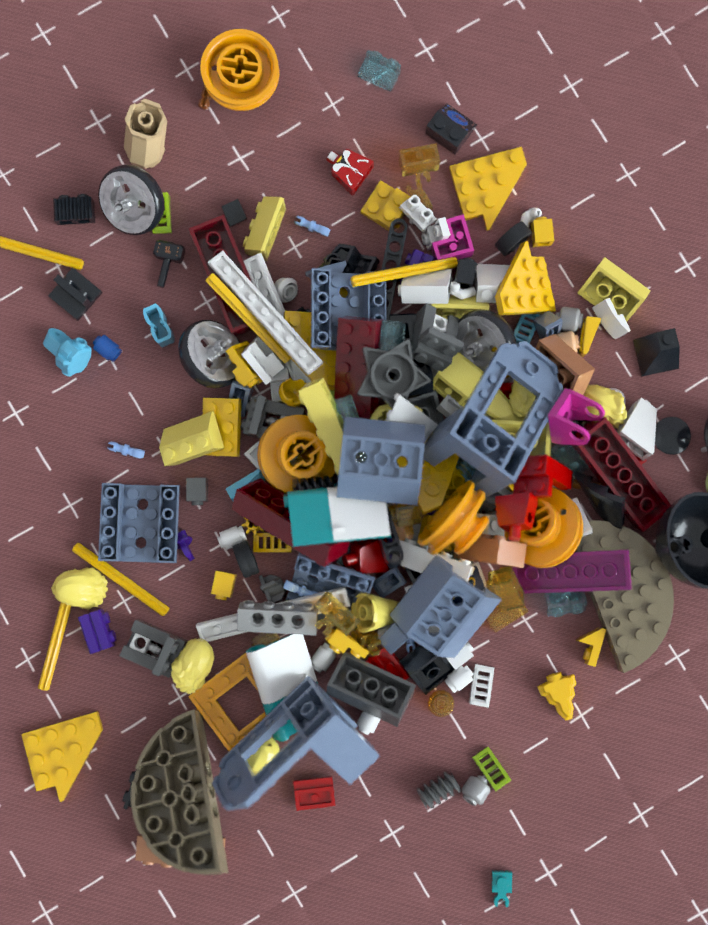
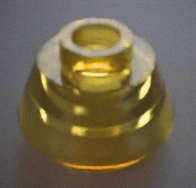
M435 691L428 699V708L433 715L445 717L453 711L454 699L447 691Z

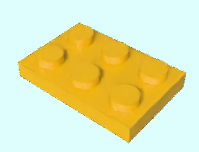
M203 398V414L214 411L224 444L223 449L206 455L240 457L241 399Z

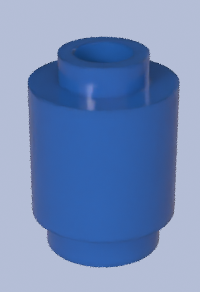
M106 335L97 336L92 343L94 345L93 350L107 361L111 360L114 362L122 352L119 345Z

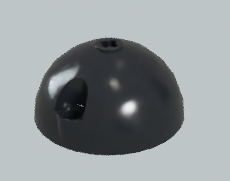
M694 492L676 500L663 513L656 531V553L664 567L674 578L682 583L701 589H708V493Z

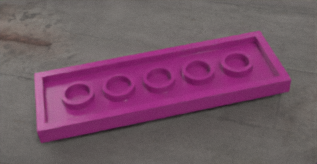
M629 549L574 552L561 564L548 568L532 567L525 563L524 568L512 567L514 594L632 589Z

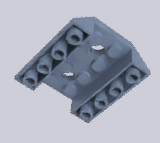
M312 268L311 347L336 351L338 318L354 316L383 319L381 350H387L386 281L353 287L351 285V277L360 274L331 272V269ZM340 288H345L348 291L346 298L340 296Z
M345 417L337 497L417 505L422 476L425 425ZM358 452H364L367 455V461L362 464L358 463L355 455ZM399 456L407 458L408 464L406 467L401 468L396 464V459Z
M102 483L98 561L177 563L180 485L156 486ZM142 499L148 501V507L145 510H141L138 507V503ZM140 537L146 539V546L144 548H139L136 544Z
M298 554L292 579L293 583L299 586L304 585L306 589L314 590L318 593L345 586L351 603L350 607L318 614V621L357 633L358 627L353 625L351 618V606L357 600L355 598L356 595L360 593L370 594L375 577L331 563L323 567L309 557ZM289 591L286 601L300 598V596H298V593Z
M435 555L390 613V616L406 636L438 657L455 658L499 604L501 598L487 588H484L483 591L479 590L453 572V565ZM454 596H461L463 601L461 603H454L452 598ZM430 626H437L439 631L431 633L428 628Z

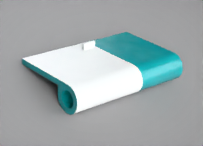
M337 487L287 491V496H283L284 508H288L290 513L293 546L391 536L386 502L337 497Z
M290 634L271 644L256 645L246 650L266 716L308 676L318 684L303 635ZM289 719L272 736L274 740L283 742L298 731Z

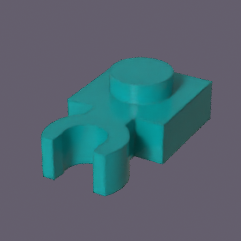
M492 870L491 891L497 893L493 899L495 907H498L500 899L505 900V907L509 906V899L506 893H512V871Z

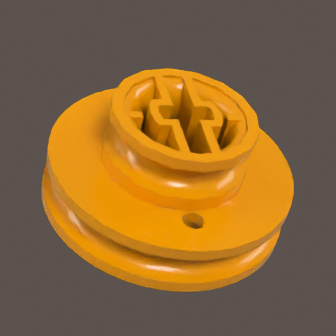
M246 29L229 30L216 36L203 52L200 70L204 86L210 97L219 105L235 111L251 110L264 104L276 90L279 81L277 55L272 45L262 35ZM217 66V70H212V67Z
M291 415L276 420L265 430L259 441L257 450L259 468L264 478L273 487L285 493L293 491V479H298L300 483L301 478H305L308 481L310 477H313L315 480L316 477L320 476L323 480L324 476H329L330 478L335 472L334 462L332 458L327 456L326 446L318 438L317 428L307 415ZM298 440H304L302 443H296ZM312 444V447L301 454L303 459H295L291 463L289 462L299 454L296 450H305ZM303 466L305 469H298L297 467Z
M471 480L462 484L444 501L441 508L437 509L421 531L417 543L420 546L428 544V553L431 555L439 553L450 543H454V552L459 555L466 551L486 528L489 518L487 516L479 518L476 515L485 498V492L482 489L475 491V483Z
M553 487L552 497L537 498L538 504L533 528L521 531L519 543L527 544L524 563L532 567L548 568L561 564L576 551L582 539L583 518L578 506L565 493ZM562 510H566L565 515L561 513ZM506 531L504 534V536L506 537L505 541H507V538L509 537V532Z

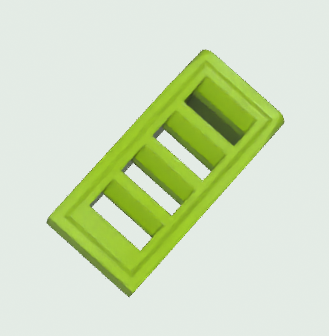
M162 192L165 201L163 216H166V218H162L159 223H167V226H156L152 230L153 234L172 233L170 196L167 192Z
M486 747L472 757L495 792L511 781V778L489 747ZM489 754L490 758L481 764L479 760ZM494 761L495 764L485 770L484 767ZM496 768L500 770L492 777L489 776V773L494 771ZM503 774L505 778L495 784L493 781Z

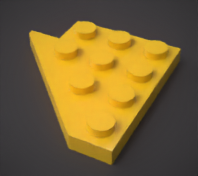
M522 147L449 166L465 221L482 216L486 231L490 230L527 165Z
M528 241L520 244L495 295L499 315L543 314L547 311L552 313L556 311L544 257H531Z
M284 311L283 318L323 361V364L310 375H307L301 368L300 370L311 381L324 378L329 390H334L336 351L311 347V312ZM267 331V334L278 344V346H279V347L290 357V359L299 367V365L291 358V356L282 348V346H281V345L274 339V337Z
M456 453L436 466H432L423 459L418 506L423 515L441 508L460 457ZM399 456L396 459V463L399 467L404 468L407 466L408 460L404 456Z
M98 711L21 734L36 791L56 786L59 801L65 800L103 731Z

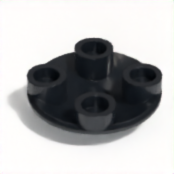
M666 417L656 424L655 445L660 451L675 455L683 452L689 446L691 431L682 419Z

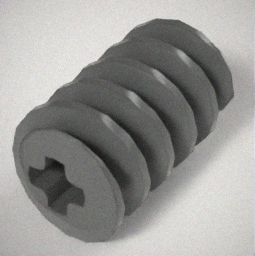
M444 771V779L438 775L437 783L431 779V787L424 783V791L416 788L426 808L428 805L433 809V801L440 805V797L448 800L447 793L454 796V789L459 793L461 792V788L452 772L449 775Z

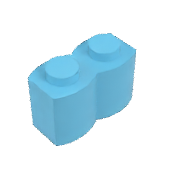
M156 303L144 308L143 315L151 327V334L154 340L162 348L174 343V333L168 326L166 315Z

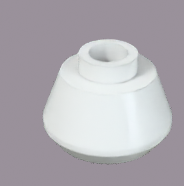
M280 278L274 284L283 303L293 300L298 292L297 282L293 278Z

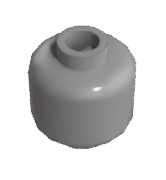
M562 307L560 313L556 312V315L563 320L561 331H573L575 333L578 329L582 328L584 314L578 308Z
M481 775L477 777L470 776L461 790L462 798L473 806L482 805L491 791L487 785L488 780Z

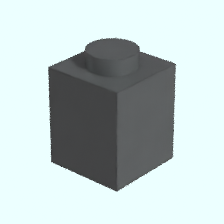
M186 478V501L191 502L192 506H202L203 502H208L207 478Z

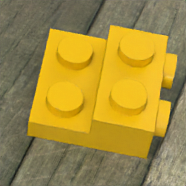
M380 180L360 213L389 231L393 220L402 219L404 212L399 207L411 196L398 188H392ZM401 224L395 225L393 229H398Z
M246 341L231 346L226 352L229 355L230 361L237 366L232 371L237 382L242 384L243 387L248 386L252 388L263 381L241 355L249 345V342Z
M339 627L336 630L332 628L325 637V640L330 643L329 648L338 654L340 651L344 654L348 647L350 648V653L358 659L360 657L365 659L369 653L368 648Z

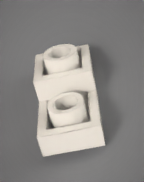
M446 218L437 219L434 225L427 227L422 232V242L426 245L427 250H431L432 242L449 238L450 231Z
M610 298L592 307L596 316L601 318L600 322L614 339H618L631 331L623 314H617Z

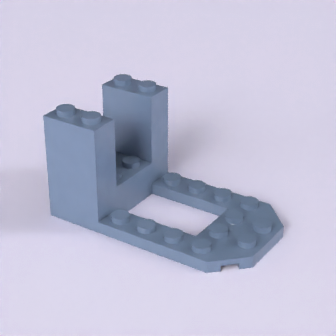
M526 341L517 344H501L465 405L440 422L431 433L424 445L423 459L432 466H436L456 453L476 468L471 481L475 483V491L482 489L485 492V498L514 483L548 422L549 412L564 391L562 383H559L557 374L559 371L557 365ZM507 374L537 396L515 437L484 415Z
M308 676L221 759L219 776L214 777L212 785L221 805L227 811L249 808L285 772L289 771L291 766L303 757L310 748L350 785L380 755L373 745L355 729L358 725L351 715ZM290 719L298 734L254 775L247 759L255 754L258 748L268 741Z

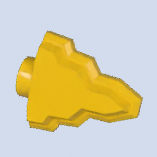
M561 672L546 676L547 682L537 686L540 695L545 696L549 704L555 705L557 713L565 721L572 719L574 707L571 700L575 696L573 687L576 685L574 674L562 676Z

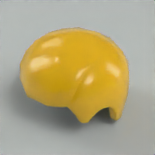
M289 378L282 382L279 386L281 401L291 407L300 406L301 402L298 397V391L306 385L304 380H292V378Z

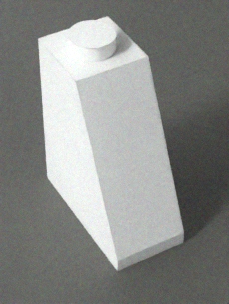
M477 265L474 278L476 302L496 303L495 295L510 265Z
M452 269L404 277L401 285H398V296H401L402 303L448 304L450 298L448 288L452 282Z
M641 397L632 404L627 412L624 424H620L617 433L632 453L645 460L654 453L657 408Z

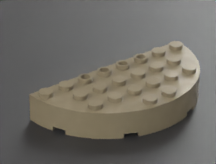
M593 520L589 521L593 533L582 537L575 552L629 549L632 589L588 591L601 626L606 629L605 636L617 668L620 672L625 673L646 661L657 650L666 636L674 607L672 581L655 548L645 538L623 526L620 529L614 527L608 521Z
M194 709L173 718L165 727L160 728L142 751L135 767L137 770L131 785L132 813L139 834L142 835L147 847L161 861L180 871L203 875H220L229 872L216 794L212 785L213 776L203 716Z

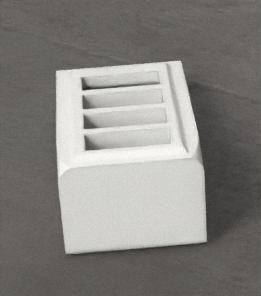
M475 664L469 704L489 708L494 667ZM478 671L489 673V677L478 675ZM477 679L487 680L488 682L487 684L478 683ZM476 687L486 688V692L477 691ZM475 695L485 696V699H476Z

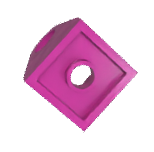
M565 388L548 414L551 442L565 445L587 444L590 440L588 431L573 423V421H599L605 415L604 408L599 403ZM587 406L595 407L600 415L590 413L587 410ZM575 430L582 433L585 439L576 438L571 431Z

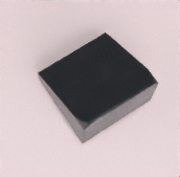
M238 199L221 207L230 227L247 220Z

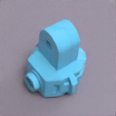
M50 328L48 330L43 345L55 355L56 366L66 376L82 372L91 358V347L87 345L86 340L79 337L71 339L59 329Z

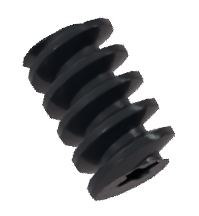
M318 476L315 480L313 477H310L308 481L305 478H301L300 483L298 479H293L292 482L293 491L335 487L333 478H329V476H324L323 480Z

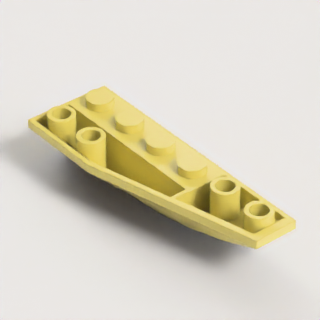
M458 352L453 356L452 364L442 372H437L433 378V389L444 398L449 394L458 404L464 406L484 372ZM499 389L484 415L490 420L523 421L514 414L509 400Z
M320 378L303 386L298 391V397L301 404L306 406L308 418L315 424L317 436L320 440H323L326 446V454L329 458H332L335 472L339 475L344 420L324 378Z

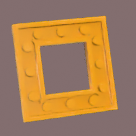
M246 653L206 682L202 688L188 696L228 751L233 749L266 717L265 712H263L239 731L216 700L245 677L250 680L258 691Z

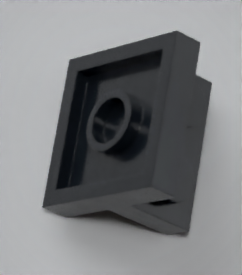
M72 267L64 278L58 274L53 279L58 285L48 296L79 321L103 292Z

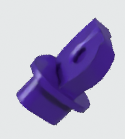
M183 530L178 533L177 549H182L188 560L192 561L195 558L188 546L192 542V537L188 536L186 531Z

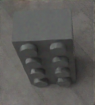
M345 652L327 684V693L398 727L414 694L416 685Z

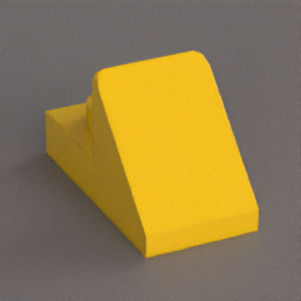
M598 627L576 639V641L589 644V648L585 649L583 655L585 664L596 667L606 629Z

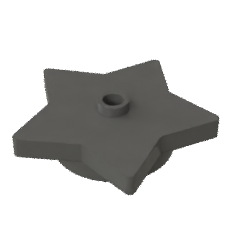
M410 340L402 342L389 351L368 347L362 349L367 374L357 392L358 396L381 398L393 409L396 402L394 399L396 393L407 400L410 392L431 382V379L415 366ZM389 372L394 374V378L392 380L388 376Z

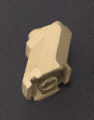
M143 99L141 103L130 105L125 117L124 149L131 164L147 169L155 167L162 159L165 151L167 119L159 103Z

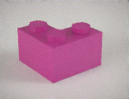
M464 214L446 219L450 236L447 239L432 242L431 251L435 260L456 257L459 260L472 257L474 248Z

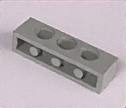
M245 600L240 602L238 606L237 631L299 635L317 634L318 606H314L311 603L294 605L292 602L274 604L272 601L255 603L252 600ZM260 613L263 618H256L254 614ZM280 614L283 618L276 619L273 615ZM299 615L302 617V620H295L293 616Z

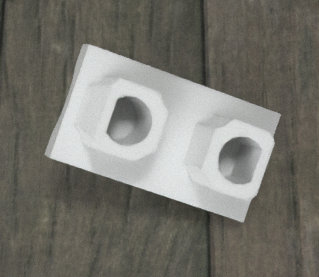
M413 195L402 203L399 208L410 219L409 223L411 225L415 224L423 232L427 227L435 223L437 219L433 212L420 202L421 199L417 195Z

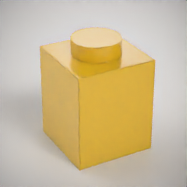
M547 217L535 218L530 225L533 247L551 246L554 242L552 219H547Z
M216 571L211 594H215V598L220 600H227V597L231 598L237 574Z

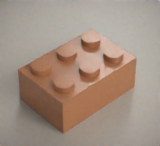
M556 334L540 339L536 349L557 365L559 371L557 376L559 383H562L563 389L567 388L584 395L595 368Z
M481 534L466 551L459 555L454 552V558L524 568L527 544L512 541L508 538L505 541V536L494 535L491 539V535Z

